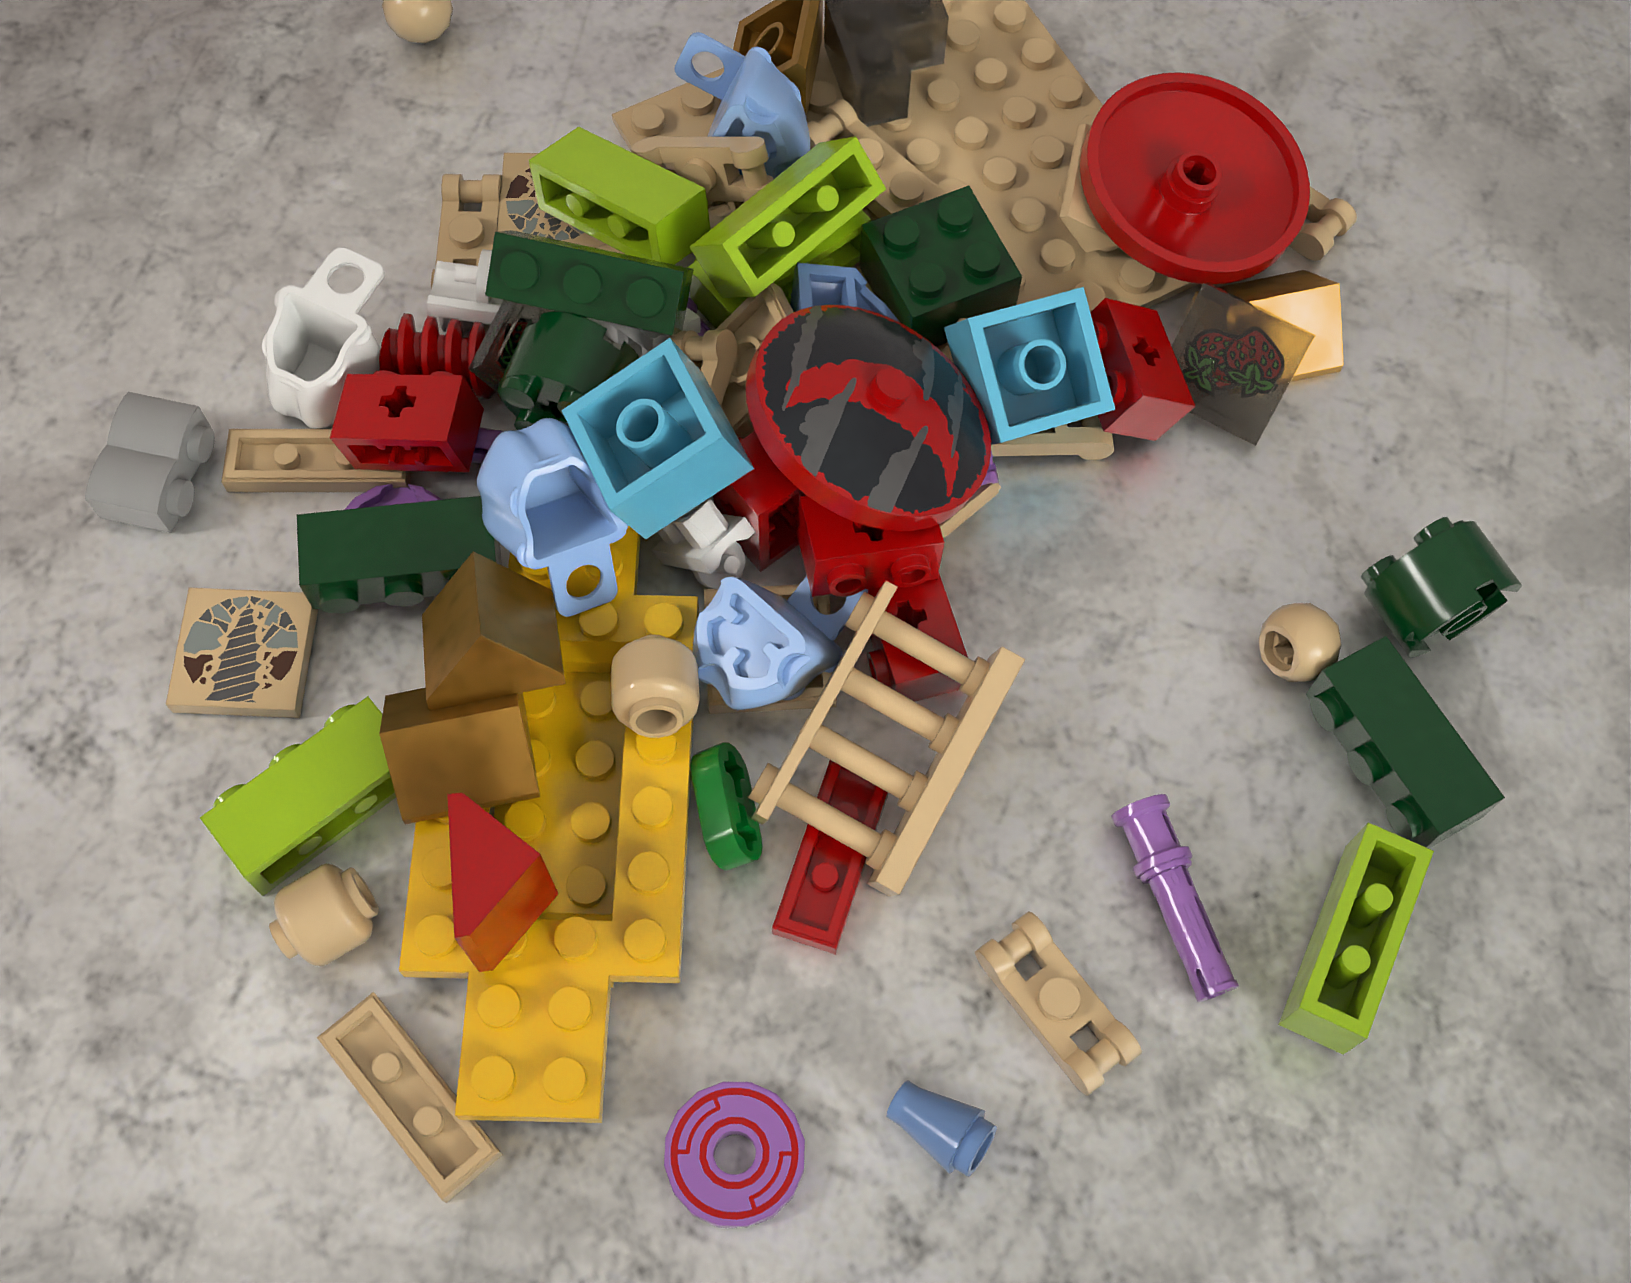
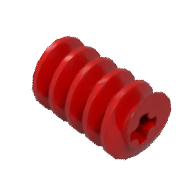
M404 313L398 329L388 328L384 334L379 354L380 371L386 370L400 375H430L437 371L449 372L463 376L470 388H473L478 398L490 399L495 391H497L499 396L498 386L505 370L499 368L491 356L498 354V359L500 360V349H498L500 324L492 341L486 340L482 322H474L469 337L465 338L462 335L460 320L451 319L445 335H440L436 317L427 316L422 331L416 332L413 314Z

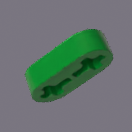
M722 742L695 753L690 764L691 777L702 835L711 859L724 871L732 870L758 860L762 854V836L759 823L751 819L756 811L755 802L748 798L752 787L749 773L741 754L729 742Z

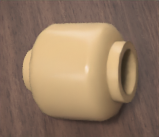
M647 635L626 644L613 657L611 666V706L617 719L634 732L649 738L669 736L686 725L697 714L700 700L698 664L693 652L684 644L661 635Z
M326 863L283 887L277 893L274 900L277 919L269 924V929L275 943L287 958L291 959L299 954L311 965L325 966L370 938L373 930L372 917L379 913V909L370 889L354 868L350 867L343 871L333 864Z

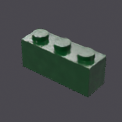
M514 230L496 231L485 296L673 336L683 330L694 269Z
M481 496L297 514L299 586L313 609H321L328 613H347L358 609L359 604L386 602L393 606H412L421 603L425 597L437 596L473 551L502 565L500 543L488 532L483 523Z
M1387 636L1323 669L1307 691L1306 695L1310 699V708L1316 721L1322 728L1334 733L1348 753V763L1354 775L1363 784L1370 785L1386 807L1388 822L1397 835L1429 849L1483 818L1505 798Z

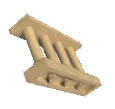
M885 581L875 597L866 592H863L845 624L846 627L855 631L851 641L780 768L767 763L748 798L759 804L751 819L761 825L768 821L777 806L866 856L865 864L874 869L867 884L891 897L900 895L1025 659L1003 646L989 656L987 661L979 656L975 661L969 659L886 612L885 609L894 595L897 586ZM871 634L960 683L959 691L968 696L957 717L947 713L943 718L854 668ZM840 690L930 740L928 748L936 751L937 754L926 774L924 775L916 770L911 775L822 725ZM810 748L899 798L897 806L906 811L895 832L892 833L884 829L880 834L790 783L807 749Z

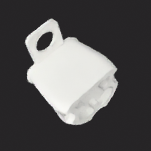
M338 247L329 253L304 288L295 285H285L278 290L274 298V303L277 307L276 315L262 341V351L266 357L269 400L275 411L285 416L296 417L311 429H330L333 427L347 374H373L376 371H380V347L370 325L362 316L358 315L359 311L384 279L385 272L380 263L348 248ZM353 266L364 273L363 283L353 292L338 293L329 287L330 276L341 267Z

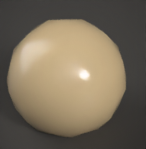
M383 0L382 3L385 19L389 27L398 37L409 42L426 44L438 39L450 26L453 12L451 0Z
M1311 603L1283 605L1274 611L1262 624L1259 636L1261 659L1275 675L1288 682L1316 680L1323 669L1338 661L1341 649L1339 626L1327 612Z

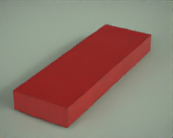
M830 760L817 798L877 831L889 793ZM808 824L772 926V934L836 955L867 857Z

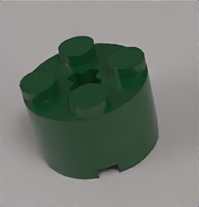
M550 311L541 313L537 323L533 324L532 319L527 323L499 383V396L505 406L517 417L514 423L516 430L527 428L543 418H553L569 426L561 410L640 357L625 341L619 350L604 340L607 328L592 320L565 312Z
M1448 517L1440 518L1418 532L1413 538L1418 546L1396 560L1394 555L1387 556L1370 566L1361 575L1362 580L1367 585L1364 595L1409 658L1431 651L1424 640L1438 632L1450 641L1469 630L1508 601L1501 591L1518 592L1522 587V584L1475 521L1464 522V520H1460L1452 524Z

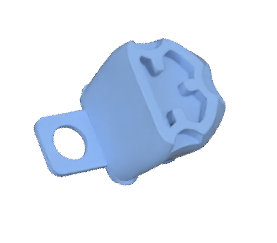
M695 32L690 35L674 69L679 78L721 100L707 137L763 138L769 157L767 162L764 163L766 174L775 179L810 151L809 129L799 89L776 68L771 61L770 54L764 48L752 47L744 56L703 33ZM699 52L713 53L722 61L724 72L715 78L702 76L693 67L692 57ZM738 169V170H739V174H740V175H743V174H742V170H741V169Z
M543 418L527 428L500 433L489 448L477 477V487L482 500V519L486 529L502 546L517 557L518 562L522 566L534 570L547 567L555 607L562 616L570 617L612 601L617 595L618 587L610 544L623 538L628 525L610 511L570 427L556 419ZM583 565L596 566L600 571V581L597 587L590 594L582 597L568 594L566 584L570 574Z
M733 576L722 579L716 595L710 604L699 613L695 625L693 655L698 664L699 680L713 685L719 691L725 704L734 710L753 709L781 700L797 698L816 676L823 672L831 673L834 671L843 655V651L834 640L844 629L863 592L868 593V589H864L851 596H846L845 604L838 612L825 615L820 613L814 605L807 576L788 600L739 577Z

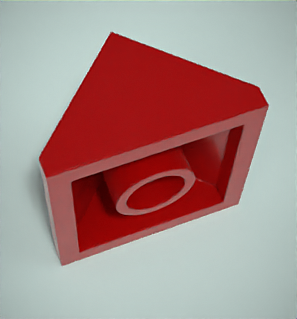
M464 793L447 794L454 938L478 972L493 971L559 893L539 852Z

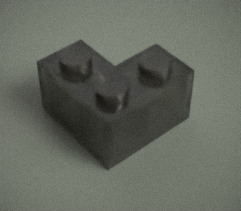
M825 0L824 47L843 99L853 107L858 119L867 127L908 118L911 71L944 64L949 16L942 0Z

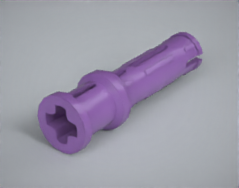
M1166 794L1153 795L1124 806L1112 814L1111 817L1115 827H1123L1137 861V864L1133 867L1136 878L1141 879L1142 884H1150L1175 947L1196 994L1195 998L1197 1002H1202L1223 995L1226 990L1227 992L1238 988L1239 985L1233 977L1187 869L1192 865V853L1188 846L1180 845L1166 812L1170 807Z

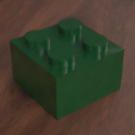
M969 185L861 225L859 267L873 293L886 304L900 323L916 331L937 347L948 343L944 327L957 323L960 318L967 319L1017 305L1022 275Z

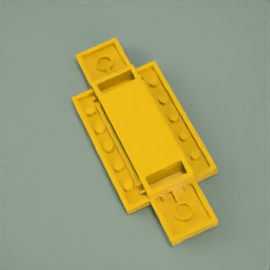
M628 526L623 538L610 544L618 587L615 598L608 603L570 617L562 616L555 607L566 684L523 692L540 797L495 806L494 818L541 854L559 894L493 971L478 972L454 938L448 816L415 823L399 972L404 977L468 979L455 1116L459 1120L602 1123L611 988H614V982L680 983L693 718L677 732L669 736L649 738L637 734L620 722L613 712L611 706V666L613 657L623 646L647 635H661L679 641L693 652L694 630L699 616L698 596L637 595L640 534L630 526ZM511 552L509 553L508 569L552 590L547 567L536 570L524 567L518 562L517 557ZM583 565L575 569L567 580L566 588L568 594L575 597L590 594L599 584V569L593 565ZM490 807L484 808V810L489 813Z

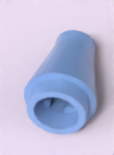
M908 1080L902 1084L895 1094L886 1115L888 1119L906 1131L949 1174L956 1169L967 1177L973 1174L983 1160L997 1130L996 1125L984 1119L985 1110L922 1089Z

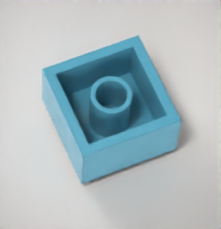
M1084 287L967 318L944 327L953 363L974 390L985 413L989 426L991 445L1115 410Z
M668 338L561 410L610 511L645 539L754 469L703 372L671 338Z

